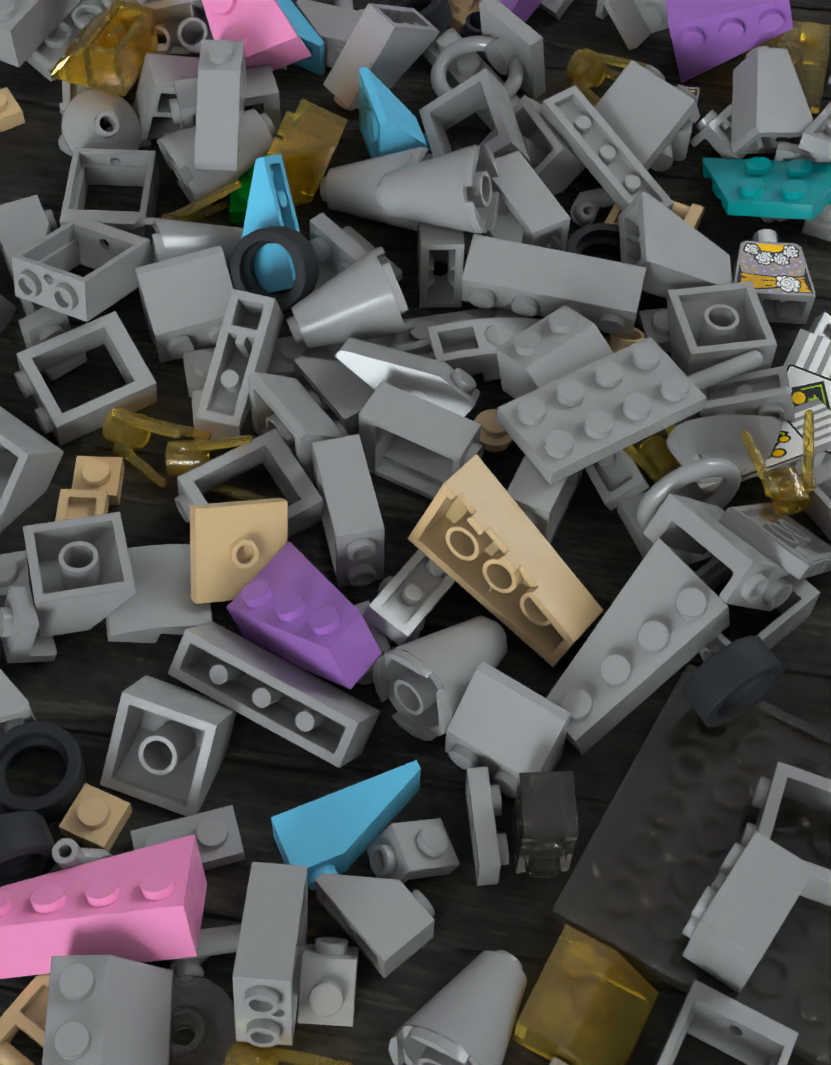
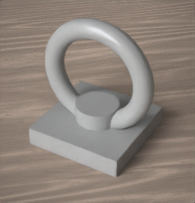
M482 0L479 3L482 35L465 37L449 44L438 54L433 62L430 79L435 94L439 97L452 89L447 83L446 72L454 60L467 53L481 51L484 52V58L491 63L493 68L507 77L503 86L506 88L509 100L514 97L520 88L532 99H537L546 92L543 37L498 0ZM486 105L475 113L490 111L489 106Z
M720 457L700 459L668 473L647 492L620 500L617 512L643 559L654 545L643 532L669 493L716 505L723 510L740 487L741 473L738 466L728 459ZM708 477H721L722 480L717 489L706 495L696 483V481ZM670 548L693 572L715 557L709 551L705 555Z

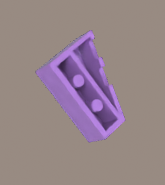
M666 0L668 26L681 83L793 29L789 0Z

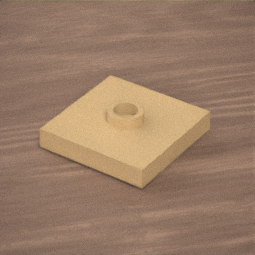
M271 498L190 505L191 600L194 603L202 604L233 600L242 591L244 586L251 582L288 543L287 500Z

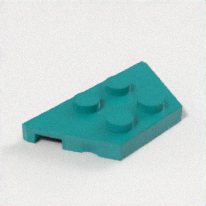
M753 157L750 159L703 158L704 178H711L712 191L717 198L722 200V207L727 215L812 220L823 212L825 206L831 204V163L811 162L807 159L773 161L765 157Z

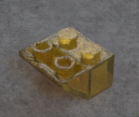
M115 0L85 24L50 70L51 78L125 96L141 74L146 53L155 54L158 50L154 9Z
M301 99L295 114L289 111L286 112L277 133L284 138L281 140L275 137L267 153V156L282 155L294 206L312 202L348 121L305 99Z

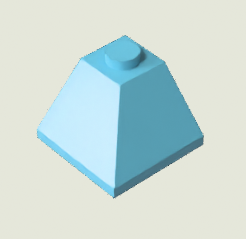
M367 67L358 68L359 129L370 158L417 147L428 148L426 154H432L427 135L422 133L417 118Z

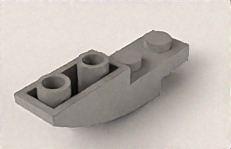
M497 317L451 322L427 327L429 338L389 348L445 362L454 370L460 368L470 376L482 373L484 382L500 379L496 348L542 319Z

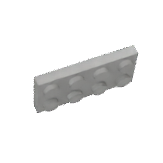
M649 336L498 407L496 420L551 485L703 410L707 397Z

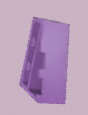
M290 541L251 582L244 586L242 591L226 607L246 640L301 669L348 689H352L382 654L361 612Z

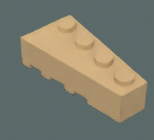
M477 454L443 483L407 538L552 667L558 663L603 611L602 607Z

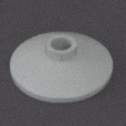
M99 89L88 90L75 96L64 110L61 131L64 142L72 155L74 148L139 149L141 142L139 119L128 102L117 94ZM100 120L109 122L112 131H104L100 126Z

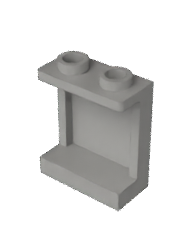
M631 60L594 107L646 170L650 168L687 120L696 123L700 118L696 104L697 98L688 88L680 84L675 88L665 81L663 74L655 67L647 64L644 68Z
M669 493L643 532L647 538L655 543L659 537L669 548L701 555H705L707 551L711 552L733 571V576L719 595L727 604L772 611L788 599L793 589L792 583L796 577L719 523L725 511L716 505Z

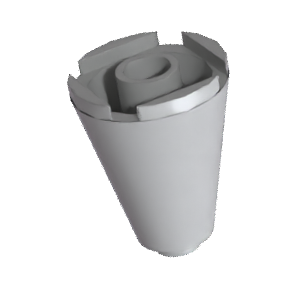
M251 109L243 113L238 171L195 169L196 125L164 134L163 137L157 140L165 162L170 170L173 169L179 180L177 181L178 185L197 212L207 209L255 164L256 158L263 157L274 146L272 137L277 135V131L265 112L259 115L255 109Z
M472 145L385 173L381 182H378L376 186L377 205L379 208H383L385 214L389 217L477 234L492 231L496 225L500 204V191L492 192L491 177H499L494 155L487 145Z
M417 147L330 168L327 176L321 179V198L323 201H327V205L331 210L418 232V222L389 217L385 214L383 208H379L376 202V186L378 182H381L385 173L434 157L432 154H426L428 148Z
M154 217L139 218L134 229L142 228L141 237L150 239L151 264L221 245L230 276L232 254L236 245L241 241L243 228Z
M381 246L371 250L291 307L294 316L286 320L296 344L305 341L307 348L345 343L349 337L363 340L405 333L414 329L412 320L406 323L403 322L401 314L406 313L409 309L390 262L381 265L378 258L383 257L385 254Z
M477 616L387 650L373 664L372 677L381 702L389 698L397 710L391 717L412 736L429 741L445 734L480 663L484 661L496 669L507 654L506 633L496 621L483 616Z
M503 950L481 952L396 1030L388 1047L394 1065H403L404 1062L406 1065H502L527 985V978L522 970L520 961L512 954Z

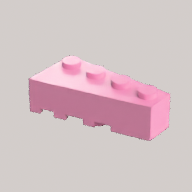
M202 0L214 40L244 41L246 69L271 65L272 71L312 56L276 0Z
M195 834L1 886L0 979L49 974L51 956L109 954L141 963L196 957L207 881Z

